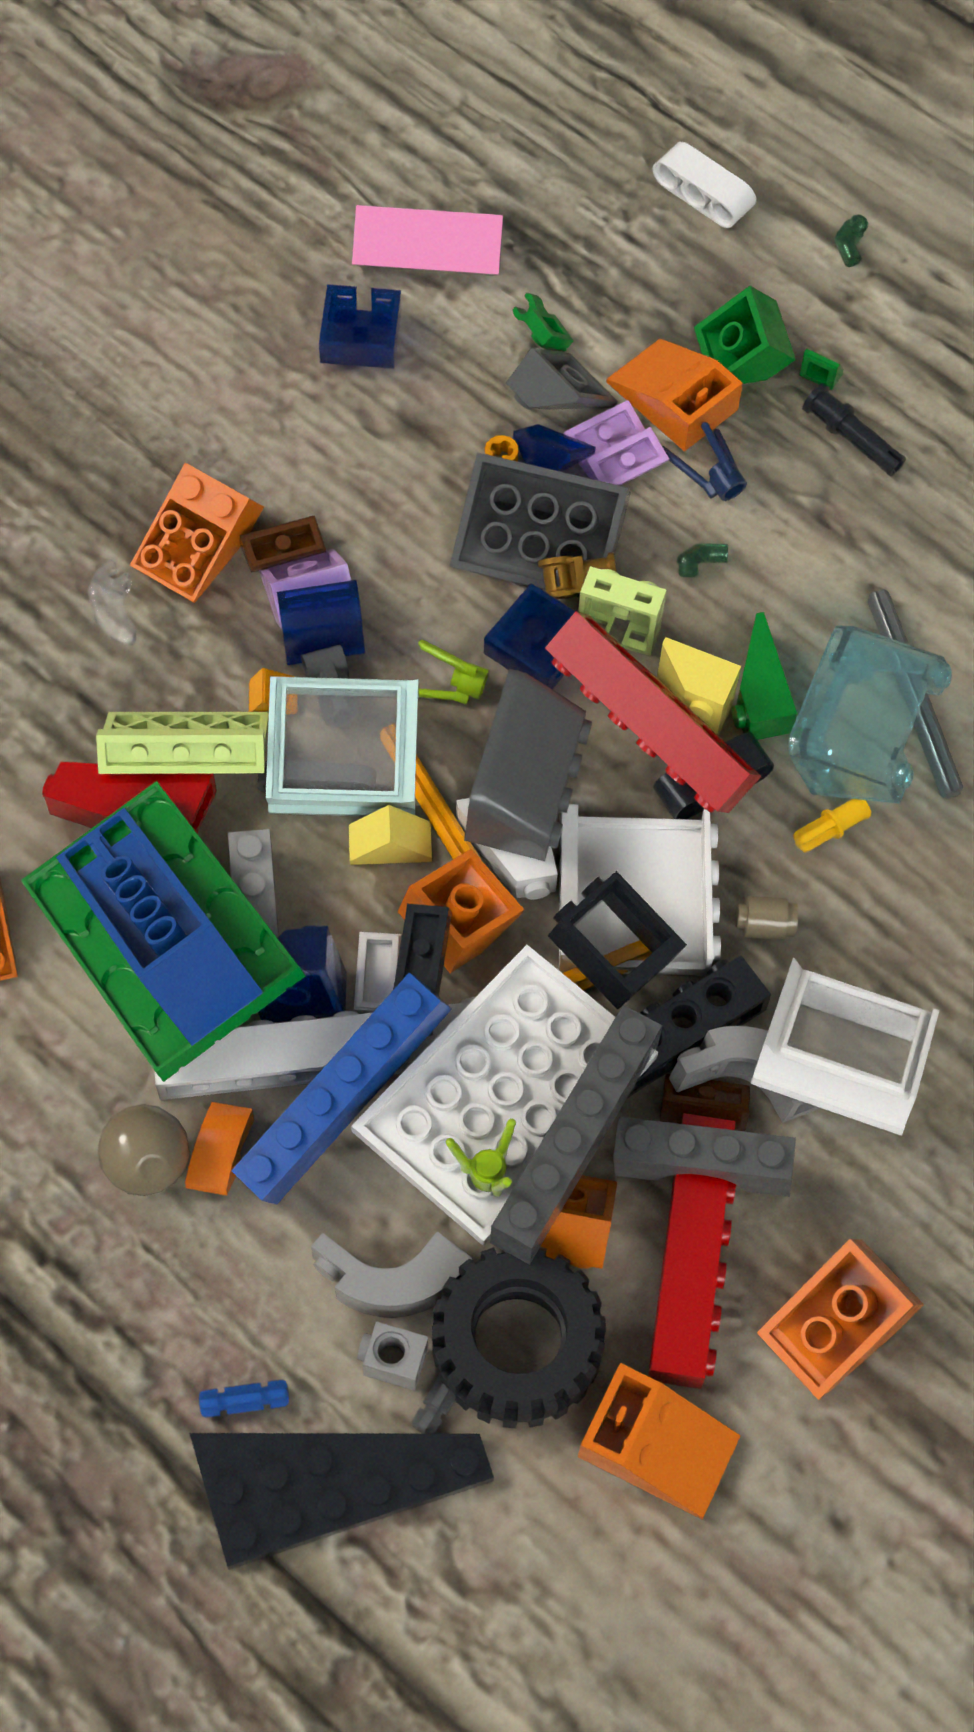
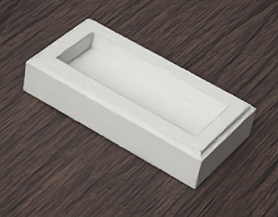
M359 932L354 1011L358 1014L373 1013L393 991L401 945V934Z

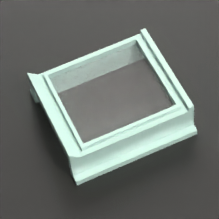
M270 676L266 773L268 813L367 816L387 805H391L415 815L419 680Z

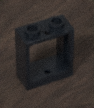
M616 871L605 881L597 877L581 893L585 899L577 906L571 900L553 917L557 925L549 933L548 937L610 1003L619 1010L663 970L687 944ZM602 902L652 952L647 959L625 978L575 927Z

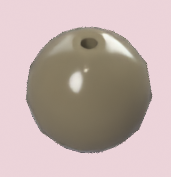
M140 1104L127 1107L112 1116L102 1129L98 1144L100 1168L115 1187L128 1194L148 1196L161 1193L175 1184L185 1171L189 1158L187 1132L175 1116L159 1106Z

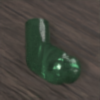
M855 214L851 219L846 220L835 235L836 246L846 267H854L862 260L856 245L864 236V232L868 229L869 225L867 219L860 214Z
M694 544L678 555L676 563H679L678 575L680 577H696L699 573L698 564L727 563L728 544Z

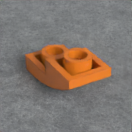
M211 1102L200 1128L185 1179V1187L187 1189L228 1195L236 1177L231 1170L241 1160L240 1151L254 1122L252 1108Z

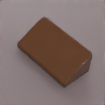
M315 515L240 535V546L251 573L326 552Z
M665 1074L660 1122L681 1124L683 1114L686 1113L736 1121L735 1130L746 1131L750 1106L749 1085L709 1080L676 1092L669 1079L671 1074Z

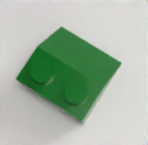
M748 286L694 326L701 353L716 359L743 384L768 380L796 360L777 300L752 286Z

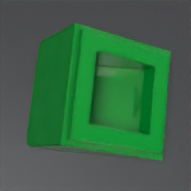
M806 349L799 375L818 385L824 383L829 387V390H833L843 375L844 369L839 363Z

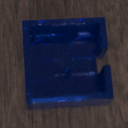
M327 284L319 338L320 363L394 369L402 310L401 290L371 288L372 309L368 311L357 310V287ZM338 296H350V297H352V298L338 297ZM377 299H387V300H391V301H383V300H377Z
M531 583L484 637L483 654L506 669L526 672L553 689L563 678L564 674L551 663L555 657L545 647L575 611Z

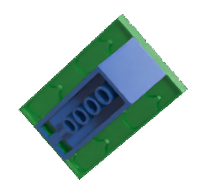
M157 781L20 880L163 1082L177 1073L179 1068L185 1067L212 1047L215 1041H220L251 1017L250 1015L259 1012L283 994L288 987L291 988L306 976Z

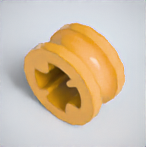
M499 435L490 438L486 443L485 454L495 456V454L500 455L502 451H505L508 455H503L501 458L518 462V444L511 437Z

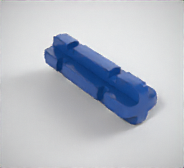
M281 1379L268 1381V1386L261 1387V1382L224 1387L225 1392L218 1393V1388L202 1390L199 1394L200 1412L202 1417L209 1418L221 1416L220 1411L226 1410L227 1415L264 1410V1405L269 1404L271 1409L286 1407L289 1404L288 1385L285 1380Z

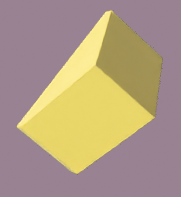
M387 805L349 824L350 865L432 862L430 821Z

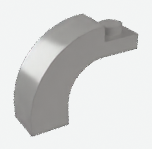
M726 1026L709 1030L700 1047L689 1049L677 1058L678 1062L669 1077L676 1092H680L724 1076L738 1077L751 1082L768 1031L748 1026ZM788 1041V1043H787L788 1046H791V1047H794V1048H796V1049H799V1048L796 1047L793 1043H791V1042ZM757 1086L768 1097L782 1123L820 1108Z
M438 1231L414 1259L404 1265L386 1269L362 1263L324 1233L311 1246L313 1259L316 1261L313 1265L317 1271L330 1281L334 1282L336 1278L340 1279L335 1286L336 1299L356 1311L377 1317H404L434 1307L436 1301L442 1297V1288L448 1278H457L460 1275L459 1266L469 1258L472 1260L471 1256Z

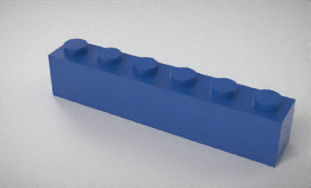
M409 972L231 1171L261 1201L277 1205L447 1016L452 1008L426 984Z

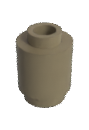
M746 896L744 904H737L736 928L743 929L744 937L784 940L786 936L795 937L798 925L797 903H788L786 898Z

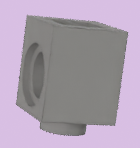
M376 1322L372 1335L364 1333L358 1351L357 1360L364 1361V1376L416 1391L428 1351V1336ZM389 1346L398 1347L403 1351L404 1356L395 1364H387L379 1358V1354L384 1348Z

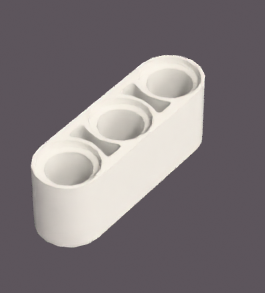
M678 142L653 166V174L659 184L724 228L732 227L756 203L755 193L746 182L685 142Z

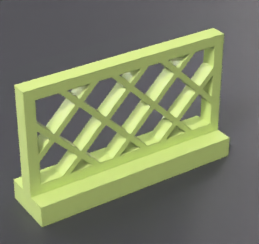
M108 712L104 728L98 729L96 734L98 773H265V750L268 737L269 712Z

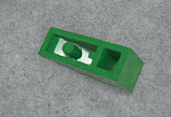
M764 612L756 613L737 703L732 706V717L735 727L737 729L742 728L743 733H753L757 740L792 733L797 718V711Z

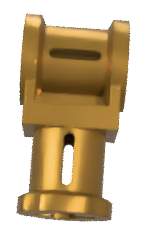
M614 552L608 553L605 558L583 560L582 556H560L539 560L538 567L543 569L546 590L542 594L543 600H558L578 596L590 566L601 570L610 569L617 572ZM556 570H558L559 573V587L557 586Z

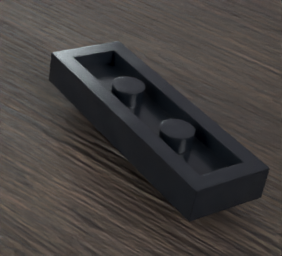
M407 903L393 990L410 972L439 996L452 911L449 907Z

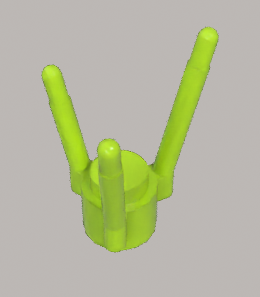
M419 640L418 645L421 650L455 667L450 685L457 688L456 692L419 688L420 698L454 700L467 705L469 697L480 699L489 676V669L465 662L425 640Z
M513 1118L507 1121L498 1147L495 1150H481L475 1154L473 1159H468L453 1138L446 1140L447 1147L461 1165V1172L470 1174L471 1181L476 1188L486 1192L492 1191L493 1195L497 1197L512 1183L511 1178L506 1177L507 1165L505 1157L507 1156V1150L516 1126V1121Z

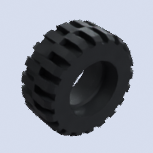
M494 1247L481 1252V1259L474 1263L469 1258L459 1266L460 1275L457 1278H448L442 1288L441 1299L436 1301L433 1312L432 1345L435 1367L440 1371V1380L447 1389L450 1388L456 1395L457 1404L465 1411L469 1408L477 1411V1418L489 1424L491 1419L494 1418L503 1421V1427L516 1428L517 1422H528L531 1428L543 1425L544 1419L550 1416L556 1420L567 1414L568 1407L571 1404L575 1403L578 1405L587 1394L589 1385L594 1383L599 1371L605 1347L604 1338L606 1333L605 1316H602L600 1312L602 1302L597 1291H590L588 1288L589 1278L582 1270L574 1273L569 1268L570 1260L561 1254H558L555 1260L547 1257V1248L544 1247L539 1248L530 1265L507 1252L497 1254ZM513 1299L531 1301L545 1308L555 1318L561 1332L560 1348L553 1361L540 1370L523 1374L509 1373L491 1365L480 1354L475 1338L477 1323L487 1309L502 1301Z

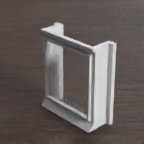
M793 957L750 1084L902 1136L905 1124L917 1097L939 1010L933 1008L931 1013L924 1009L804 970Z

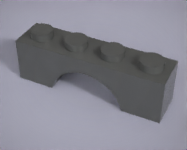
M619 1117L613 1155L615 1176L659 1181L670 1175L699 1174L730 1181L740 1186L746 1192L790 1197L796 1138Z

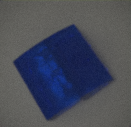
M357 580L277 592L287 665L302 663L301 655L336 645H341L345 656L365 653Z

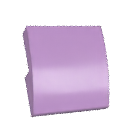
M629 400L565 431L562 435V439L587 476L593 480L621 486L669 460L652 428H644Z

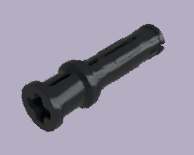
M822 383L817 386L805 400L802 410L807 414L812 412L826 424V430L831 434L839 433L890 477L895 474V471L898 472L905 463L906 457L862 423L854 415L855 411L849 403L843 404L829 393V387L826 384Z

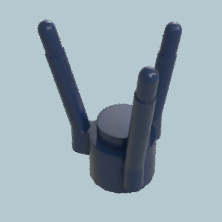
M703 422L701 427L719 460L708 472L710 476L709 482L678 456L662 446L669 457V461L701 486L710 499L718 495L722 501H728L738 496L747 486V482L738 470L721 431L715 429L712 432L707 422Z

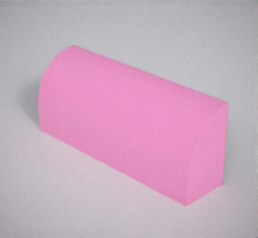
M356 205L352 265L499 275L503 215Z

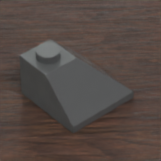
M531 347L506 382L516 393L514 395L515 400L529 410L533 408L545 410L613 408L618 403L571 353Z

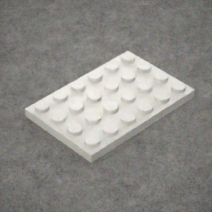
M526 945L351 1125V1130L484 1246L490 1240L491 1225L616 1017L535 950ZM654 1051L641 1075L657 1059L658 1051ZM513 1118L516 1121V1126L507 1150V1156L505 1157L507 1165L506 1177L511 1178L512 1183L497 1197L493 1195L492 1191L486 1192L476 1188L471 1181L470 1174L461 1172V1165L446 1145V1140L453 1138L468 1159H473L475 1154L481 1150H495L498 1147L507 1121Z

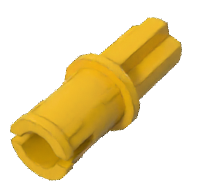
M856 795L833 810H823L821 817L794 832L795 845L798 849L807 853L832 838L840 839L843 837L845 830L864 819L870 818L871 809L867 801L861 795Z

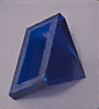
M540 424L513 431V439L518 444V449L525 463L563 472L595 454V446Z

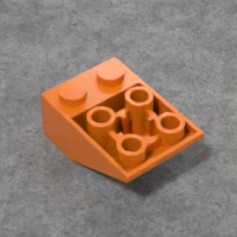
M661 338L606 379V382L623 398L629 400L632 406L684 452L705 436L701 427L703 422H707L711 430H713L738 411L743 382L716 359Z
M185 462L130 566L195 603L241 547L240 535L251 532L264 506Z
M620 1363L580 1445L578 1457L703 1520L741 1435L664 1384Z

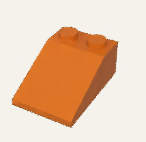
M849 1239L772 1316L757 1334L818 1400H821L888 1341L924 1304L862 1239Z

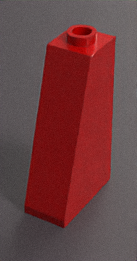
M61 761L55 774H49L42 795L45 798L50 815L93 828L157 781L198 834L217 792L214 773L99 774L98 763Z

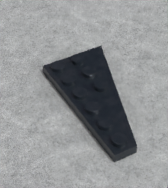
M189 1433L228 1570L494 1481V1475L480 1434Z

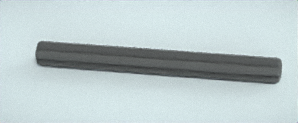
M886 589L873 591L869 594L868 604L939 793L944 799L956 797L961 794L963 784L891 596Z

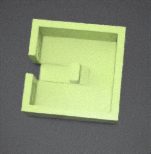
M590 566L580 591L578 612L590 615L596 622L605 624V630L610 633L615 617L630 620L621 645L625 649L651 656L661 629L667 590L649 581H637L621 576L610 569L601 570ZM634 633L646 638L644 642L630 638V635Z

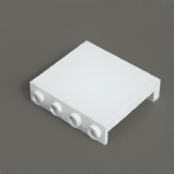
M569 804L567 813L561 812L560 823L563 824L560 836L559 910L571 900L577 906L585 899L581 893L597 877L605 881L617 871L687 944L658 975L707 976L713 961H720L721 938L720 936H713V923H719L720 899L712 898V885H718L719 862L718 860H711V848H717L718 824H711L710 812L704 809L702 820L578 817V805ZM604 902L599 904L575 925L602 955L639 940ZM559 949V971L566 972L575 968L574 963ZM628 960L614 966V968L628 970L624 974H630L643 960Z

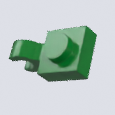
M526 293L524 296L529 302V309L526 311L523 308L514 307L512 310L515 318L524 321L533 332L531 334L532 339L541 348H551L565 352L574 340L558 318L546 311L543 301L538 295Z

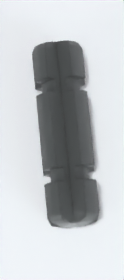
M440 1374L423 1401L426 1407L424 1409L419 1408L412 1420V1426L420 1433L436 1434L443 1422L440 1419L441 1415L447 1416L456 1400V1395L450 1388L447 1389L440 1380Z

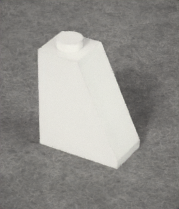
M470 798L456 800V819L464 832L466 830ZM472 843L515 899L526 897L527 899L536 900L556 892L558 873L551 846H549L546 860L541 861Z

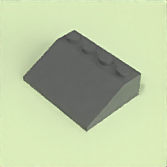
M477 452L450 567L545 590L543 569L538 567L539 560L560 556H582L583 560L605 558L608 553L612 552L615 555L631 492L628 487ZM556 570L557 586L559 587V573L558 570Z

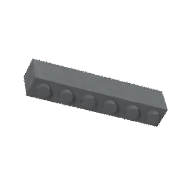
M625 1005L621 1007L491 1225V1244L530 1265L657 1048L662 1029L661 1024Z

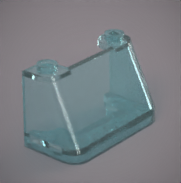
M838 625L835 627L789 737V755L812 795L901 803L906 788L910 787L913 780V767L908 763L903 750L925 694L939 696L951 682L952 670L943 656L856 626Z

